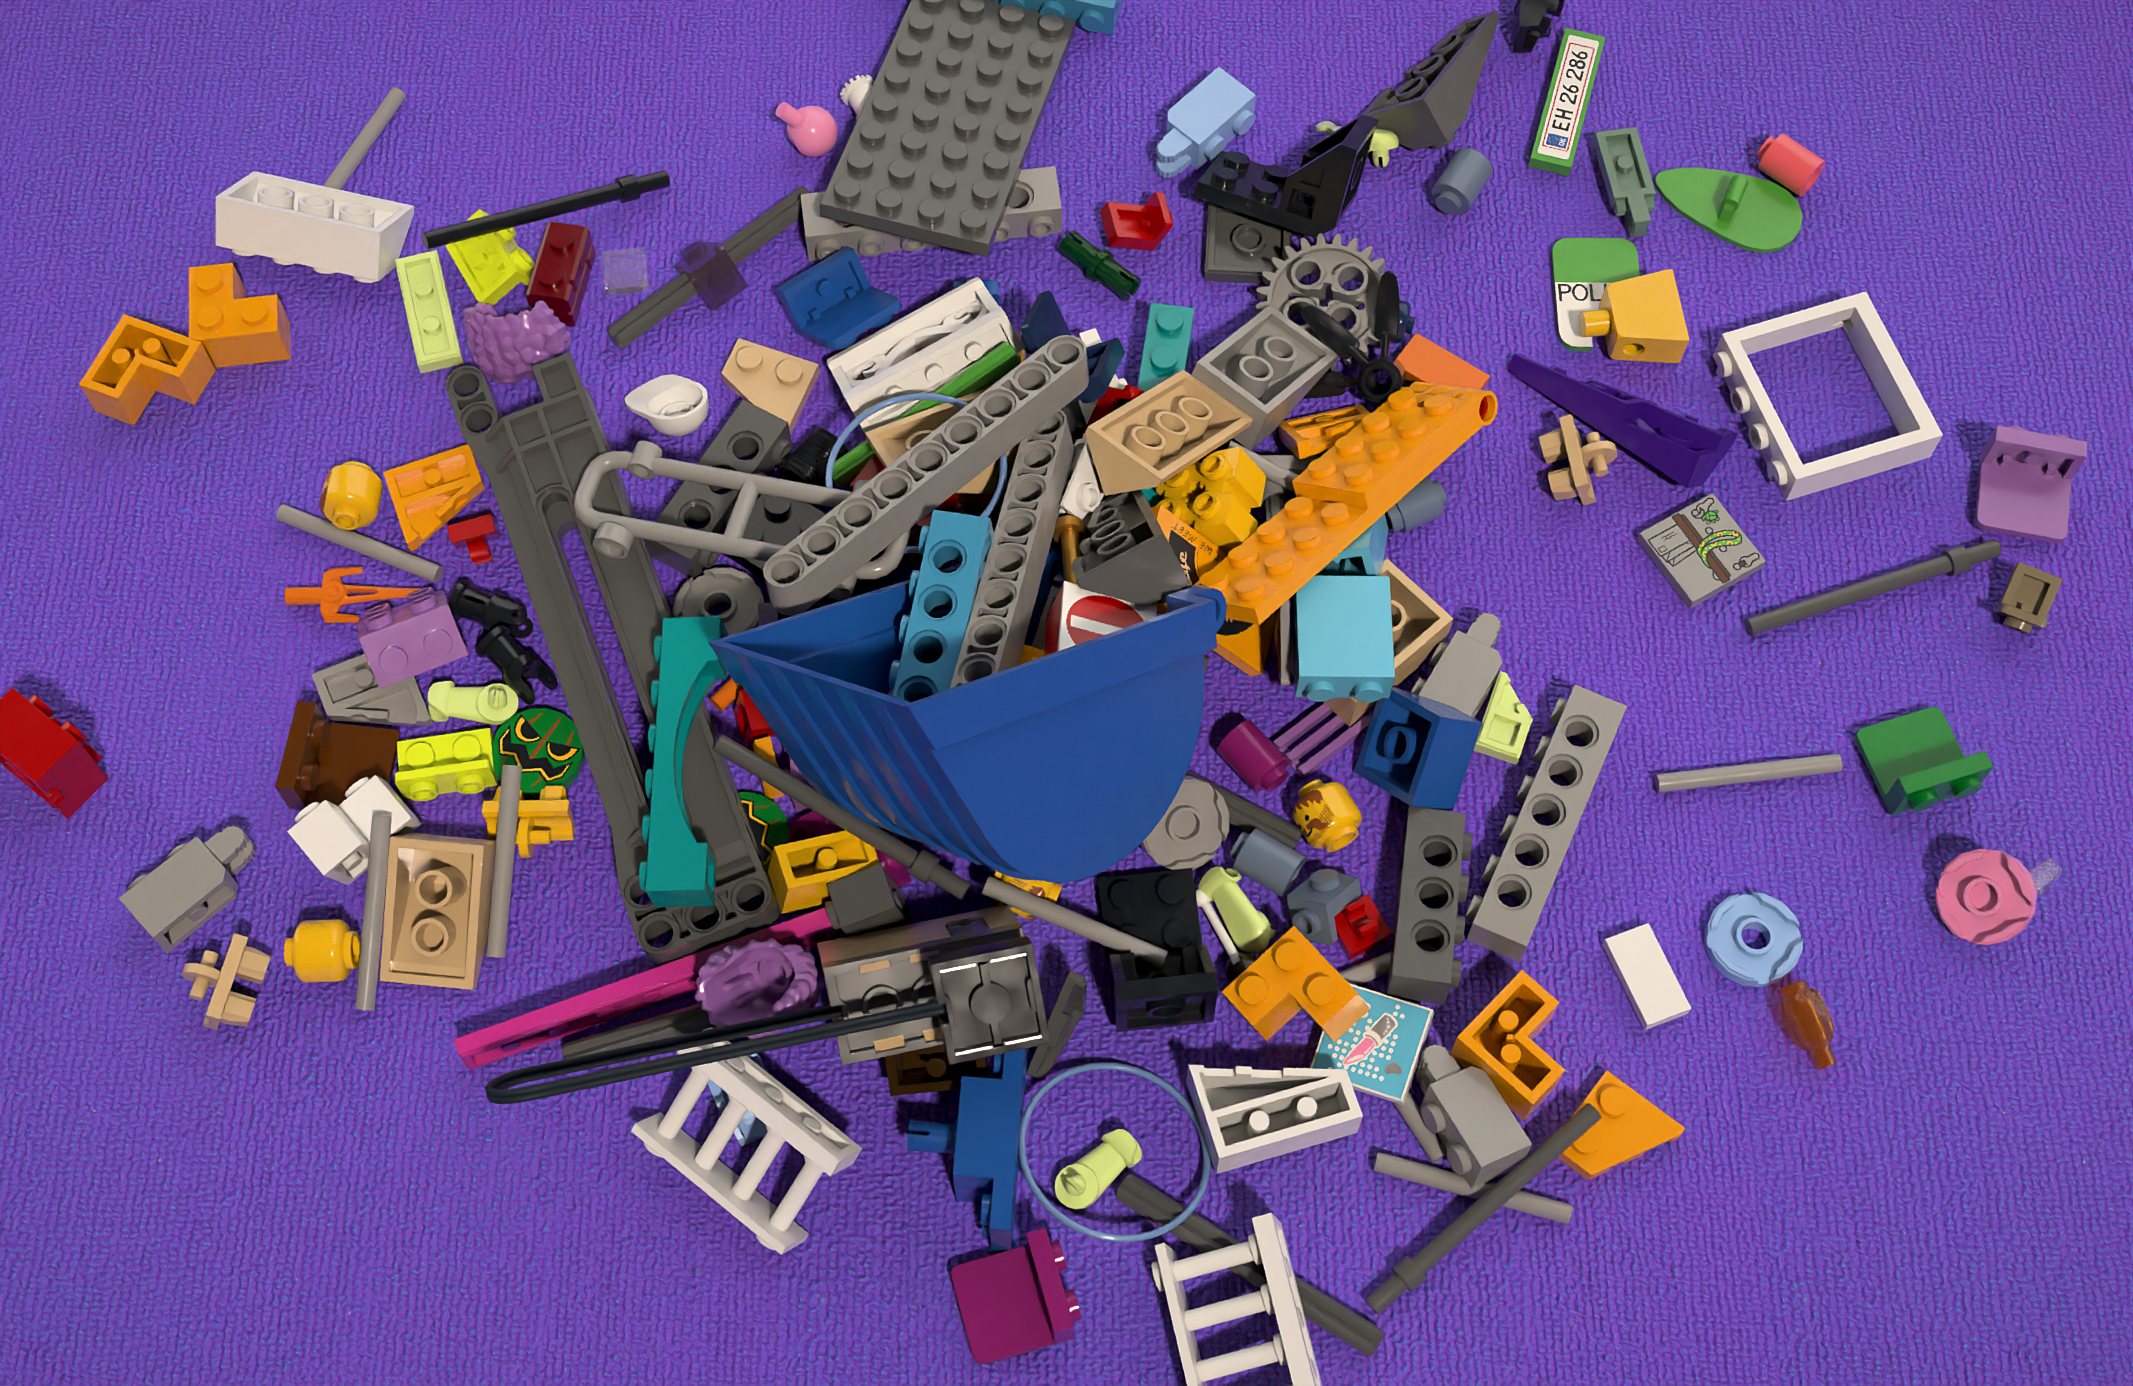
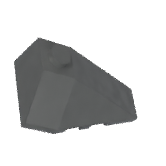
M1496 10L1462 21L1431 49L1434 56L1427 58L1418 65H1412L1403 73L1407 81L1395 91H1393L1392 87L1382 91L1364 111L1363 115L1378 119L1376 129L1395 133L1399 139V144L1414 151L1430 146L1433 149H1439L1449 144L1455 138V131L1466 119L1500 18Z
M1141 490L1118 493L1102 501L1094 509L1087 526L1091 533V538L1081 541L1079 548L1083 556L1074 559L1071 566L1081 589L1147 607L1155 602L1157 604L1167 603L1166 595L1181 591L1183 587L1190 584Z

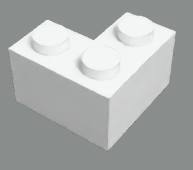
M376 775L371 779L365 777L354 783L345 793L347 799L338 806L327 800H324L321 804L314 802L308 805L295 817L297 824L287 831L324 876L346 885H350L367 870L372 815L392 817L390 837L412 833L422 824L388 782Z

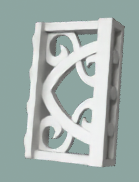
M975 277L828 358L827 365L857 418L872 406L894 397L915 393H933L1004 342H1009L1017 353L1023 350V347L1001 306L999 307L979 277ZM922 400L906 401L886 407L866 418L860 423V426L865 433L887 425Z

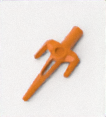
M361 566L330 568L323 573L321 587L286 588L285 603L287 606L320 605V612L325 623H357L359 621L358 615L337 613L338 610L346 604L407 598L409 594L421 588L345 585L340 577L360 574L363 572V568ZM351 593H375L370 595L349 596Z

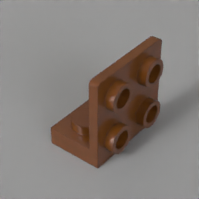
M297 701L275 788L289 809L303 810L314 802L321 804L324 800L337 806L347 799L345 796L346 791L354 783L365 777L371 779L376 775L387 781L390 785L398 753L397 741L401 740V735L395 729L331 723L326 721L316 703Z

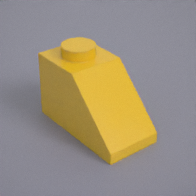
M845 830L774 846L768 874L781 914L822 905L831 901L832 899L827 887L828 883L880 863L874 847Z

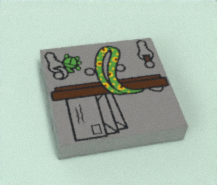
M1713 493L1640 532L1637 538L1639 544L1689 609L1761 570L1766 562Z

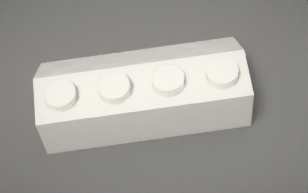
M253 171L216 196V246L232 249L233 253L241 256L261 255L270 257L275 263L282 265L297 263L311 266L318 273L333 274L338 272L351 275L359 282L374 283L380 281L396 267L395 259H399L414 215V206Z

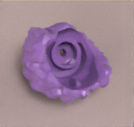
M539 300L536 302L531 312L525 310L520 311L518 315L509 313L504 317H500L491 305L484 304L483 302H478L474 307H467L463 310V323L472 359L479 365L481 372L496 383L514 384L522 378L531 381L535 380L536 377L532 366L561 356L570 348V332L566 330L565 323L560 322L559 317L554 316V310L550 309L544 301Z
M773 938L767 939L764 942L752 939L745 946L728 945L721 951L710 955L706 964L699 969V977L696 979L698 989L695 999L702 1001V1010L707 1011L710 1023L718 1028L815 1008L820 993L817 988L818 971L815 967V959L810 953L804 952L801 946L795 944L781 945ZM784 1029L775 1030V1031H770V1032H765V1033L756 1034V1035H751V1036H746V1037H748V1038H750V1039H756V1038H760V1037H765V1036H770V1035L779 1034V1033H781Z

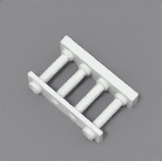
M727 1040L679 1050L677 1053L684 1054L732 1043ZM747 1055L691 1067L690 1075L666 1115L660 1112L634 1124L631 1132L644 1142V1146L649 1152L668 1161L753 1231L762 1245L771 1250H776L782 1255L803 1243L809 1235L808 1232L793 1220L823 1172L832 1176L854 1163L863 1148ZM709 1080H711L728 1094L730 1101L701 1146L685 1133L681 1127ZM750 1111L766 1124L768 1131L739 1177L718 1158L745 1113ZM787 1141L804 1155L806 1162L777 1208L755 1189L782 1145Z
M1272 1213L1252 1218L1255 1234L1248 1235L1249 1241L1185 1259L1177 1260L1176 1251L1165 1243L1155 1245L1158 1261L1152 1262V1273L1159 1292L1165 1291L1187 1386H1207L1206 1381L1278 1361L1281 1366L1288 1365L1293 1383V1385L1289 1386H1322L1282 1224ZM1255 1261L1256 1265L1263 1264L1268 1283L1262 1284L1260 1291L1189 1310L1183 1280ZM1267 1311L1269 1315L1276 1314L1280 1334L1273 1335V1341L1201 1360L1194 1330Z

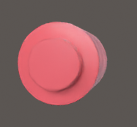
M1784 133L1777 138L1770 136L1761 146L1756 156L1761 160L1758 166L1760 171L1799 197L1805 195L1813 186L1826 165L1825 160Z

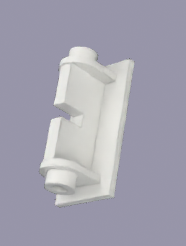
M1083 434L1082 439H1077L1074 444L1075 455L1069 474L1071 479H1068L1065 493L1060 503L1061 508L1058 518L1068 515L1077 516L1084 521L1085 528L1088 529L1087 526L1094 509L1100 505L1104 491L1086 436Z

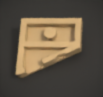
M738 338L721 375L723 382L736 395L742 396L747 402L787 421L791 435L820 375V369L817 363Z

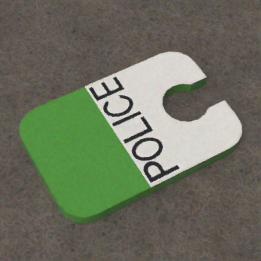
M1562 238L1554 244L1551 253L1557 334L1559 342L1566 349L1571 351H1592V337H1582L1580 334V312L1599 310V303L1604 289L1610 283L1640 276L1636 246L1624 238Z

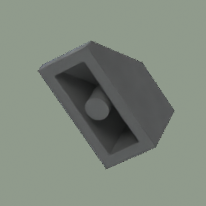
M882 863L827 884L832 899L825 903L828 917L835 930L841 928L848 937L913 924L903 891Z

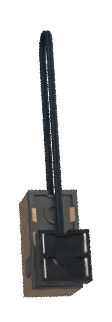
M1007 904L817 943L829 1005L515 1070L491 1080L485 1086L486 1097L489 1102L496 1104L526 1102L832 1037L836 1039L842 1065L944 1044L945 1055L949 1065L1050 1044L1033 944L1028 936L1023 935L1022 926ZM832 1019V1023L540 1084L507 1089L530 1081Z

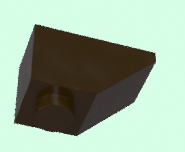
M944 1044L885 1056L890 1096L961 1089L962 1076L989 1078L986 1057L949 1065L945 1055Z

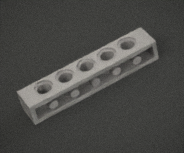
M1055 166L1021 170L994 242H1003L1011 238L1028 236L1046 237L1051 234L1062 233V205ZM825 192L800 194L809 261H823L846 246L853 248L857 256H877L881 253L904 250L916 252L924 248L940 246L821 217L820 202Z
M1574 685L1568 700L1559 697L1549 720V723L1557 726L1552 739L1542 736L1532 760L1540 764L1535 778L1526 774L1515 799L1523 803L1518 817L1511 814L1508 815L1498 839L1507 843L1502 856L1499 857L1492 854L1481 880L1489 883L1485 896L1483 898L1475 894L1466 913L1465 921L1472 924L1466 940L1520 963L1627 705L1578 685ZM1566 737H1578L1585 742L1586 746H1574ZM1550 776H1563L1569 781L1570 785H1557L1551 780ZM1533 815H1546L1554 824L1551 826L1541 825L1535 821ZM1528 854L1535 859L1537 865H1523L1517 860L1515 855ZM1511 894L1518 899L1520 906H1506L1499 900L1498 895Z

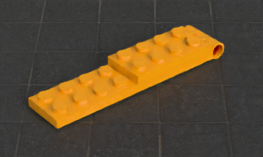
M1418 381L1412 383L1409 387H1402L1401 390L1392 393L1388 400L1374 412L1366 415L1360 424L1347 435L1339 438L1333 447L1320 458L1312 461L1308 468L1292 481L1296 494L1295 498L1289 500L1285 507L1269 521L1261 524L1257 531L1240 546L1232 549L1228 556L1212 570L1204 573L1193 586L1203 585L1221 591L1227 604L1225 618L1260 625L1481 427L1490 425L1497 414L1498 401L1496 395L1488 390Z

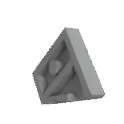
M365 654L311 674L330 720L429 726L434 724L415 676L380 689Z

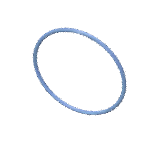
M915 393L894 397L872 406L855 418L844 429L834 444L826 467V487L833 488L834 463L842 444L849 434L872 414L891 405L914 400L941 401L962 409L968 404L959 399L941 394ZM1006 453L1000 457V477L995 494L989 505L980 515L981 517H989L1002 495L1007 477ZM906 546L904 553H919V546Z
M1113 1062L1088 1063L1067 1069L1051 1078L1036 1092L1027 1105L1021 1119L1018 1154L1024 1177L1031 1191L1043 1207L1056 1219L1088 1237L1103 1241L1128 1243L1144 1241L1163 1235L1181 1224L1194 1211L1205 1193L1210 1175L1211 1157L1197 1114L1179 1091L1151 1072L1131 1065ZM1091 1070H1118L1144 1077L1156 1083L1177 1099L1191 1117L1198 1131L1203 1149L1201 1182L1194 1198L1179 1216L1152 1231L1139 1234L1117 1235L1099 1232L1082 1226L1066 1217L1047 1200L1031 1174L1026 1156L1025 1139L1029 1119L1038 1101L1060 1081L1072 1075Z

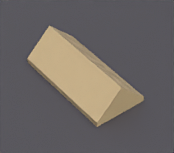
M1182 370L1088 426L1085 436L1104 495L1106 496L1160 486L1249 428L1254 419L1188 372Z

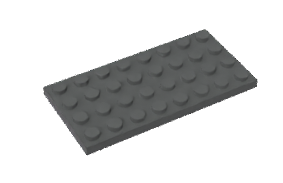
M911 0L820 202V216L988 257L1075 34L1076 20L1062 19L1054 14L1040 15V12L1024 9L1023 11L1022 8L1016 5L1001 6L1000 2L991 0Z

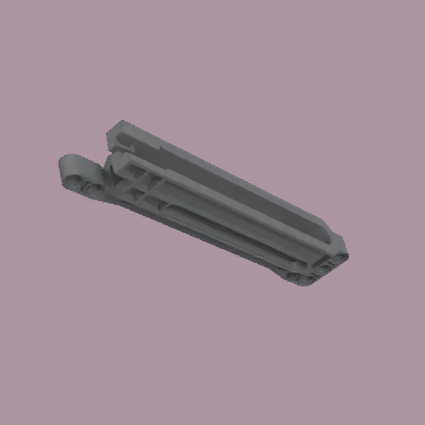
M569 352L532 366L544 401L504 417L497 398L481 370L469 365L458 367L447 377L445 383L446 391L461 434L490 480L612 830L619 890L639 945L652 963L661 966L773 926L778 920L780 913L779 905L727 759L713 751L719 738L705 700L700 705L689 734L684 760L683 788L687 815L697 843H708L717 859L714 906L655 907L653 902L646 905L638 904L641 896L646 893V891H642L640 888L639 868L641 861H647L648 844H645L643 841L642 822L644 815H650L651 798H648L646 795L645 775L562 544L563 537L571 530L578 529L580 531L649 725L656 724L657 708H654L652 705L651 685L654 679H659L660 664L656 663L654 656V640L656 636L662 635L663 618H674L645 539L635 537L629 555L626 558H611L594 548L593 540L597 530L585 526L576 517L573 507L574 497L584 471L592 460L612 450L588 388L583 386L571 353ZM476 391L471 396H467L469 393ZM485 427H489V428H488L487 430H485L484 432L478 433L481 429H483V428H485ZM619 469L608 471L602 477L593 499V509L603 513L637 519ZM757 896L765 898L764 903L757 910L744 911L745 904L751 898ZM712 914L719 915L718 921L713 927L705 930L698 929L704 917ZM667 932L673 933L669 944L661 948L653 947L654 941L659 935Z

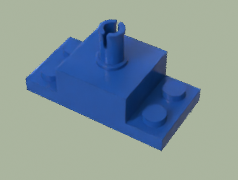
M1027 1048L995 1055L993 1071L995 1078L962 1076L958 1119H955L954 1124L924 1122L910 1119L909 1122L910 1134H908L907 1152L919 1151L952 1154V1159H954L953 1181L956 1201L982 1203V1237L990 1238L991 1251L995 1254L1012 1250L1019 1172L1018 1143L1024 1111Z

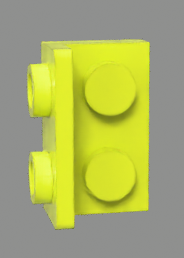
M479 209L466 221L488 216L490 214ZM513 227L445 245L478 302L494 306L520 282L527 286L529 285L535 263L530 255L517 245L514 240L517 234Z
M485 728L397 741L399 772L394 774L395 784L404 800L429 801L435 799L439 794L452 792L476 794L482 792L485 787L498 786L497 775L493 768L491 743L494 736L491 729Z

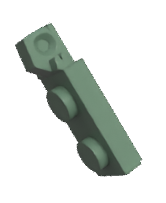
M1637 127L1595 132L1592 142L1611 208H1614L1616 216L1624 215L1625 225L1630 238L1647 236V227L1651 223L1649 212H1654L1656 191Z

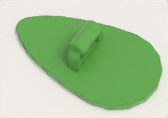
M1698 167L1665 170L1658 173L1655 178L1654 185L1656 190L1679 214L1721 240L1744 250L1757 253L1779 251L1790 245L1800 232L1803 215L1798 201L1787 189L1774 182L1740 173Z

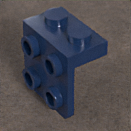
M1049 290L1038 295L1021 324L1020 341L1028 354L1035 353L1057 336L1071 335L1054 296ZM1118 337L1086 347L1089 384L1084 392L1070 403L1079 400L1082 403H1090L1098 400L1106 393L1125 354Z

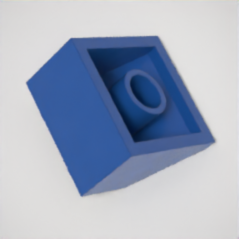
M1392 687L1390 697L1381 698L1376 703L1354 772L1410 806L1453 811L1482 722L1452 706Z

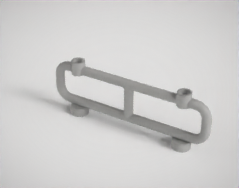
M639 441L633 453L610 451L592 460L583 473L575 493L573 507L576 517L585 526L597 530L593 540L594 548L611 558H626L636 537L767 562L770 557L784 546L743 538L758 494L835 508L869 480H858L855 482L852 492L661 458L663 451L659 446L649 441ZM613 469L628 470L631 474L641 479H652L656 475L739 490L724 535L603 513L594 510L592 502L602 477ZM911 528L888 545L881 557L868 561L825 596L836 600L849 599L852 596L857 578L877 579L892 572L897 568L903 557Z

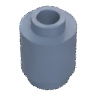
M1426 476L1385 513L1388 531L1391 534L1398 531L1406 533L1443 516V505L1447 504L1448 501L1440 482L1436 479L1431 481Z

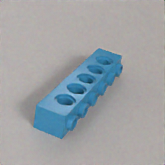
M933 510L930 526L923 525L919 538V554H923L920 570H913L909 583V598L914 599L910 615H903L899 629V643L904 644L901 659L893 660L889 674V688L894 689L892 697L911 702L919 695L931 696L950 689L994 537L990 518ZM955 560L962 563L954 572L944 573L939 571L941 565L947 561ZM938 605L952 607L950 613L942 618L929 616L931 610ZM934 649L943 652L941 657L934 663L925 664L919 661L921 655L928 650Z

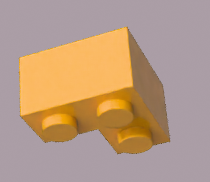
M233 263L189 267V338L202 342L215 368L291 359L290 321L277 294L247 298L246 289Z
M123 314L82 378L79 386L96 412L134 426L156 391L195 405L216 369L202 342Z
M1295 926L1290 928L1222 991L1227 999L1266 1041L1301 1009L1313 1019L1333 1042L1339 1039L1370 1010L1356 990Z
M1521 970L1458 1035L1450 1056H1453L1465 1069L1473 1066L1485 1070L1509 1109L1525 1121L1556 1088L1565 1069L1532 1041L1550 1022L1560 1002Z

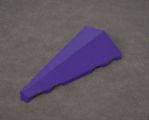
M1514 354L1508 368L1510 373L1685 488L1700 486L1706 482L1731 448L1738 434L1726 428L1724 431L1717 432L1699 424L1698 418L1690 415L1680 416L1658 406L1657 403L1594 380L1587 385L1567 376V371L1555 367L1553 370L1526 358L1527 356L1522 354Z

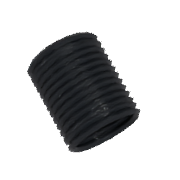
M823 428L815 429L787 460L780 465L781 477L784 480L826 487V467L832 448L838 438ZM842 444L835 461L849 452L844 444Z

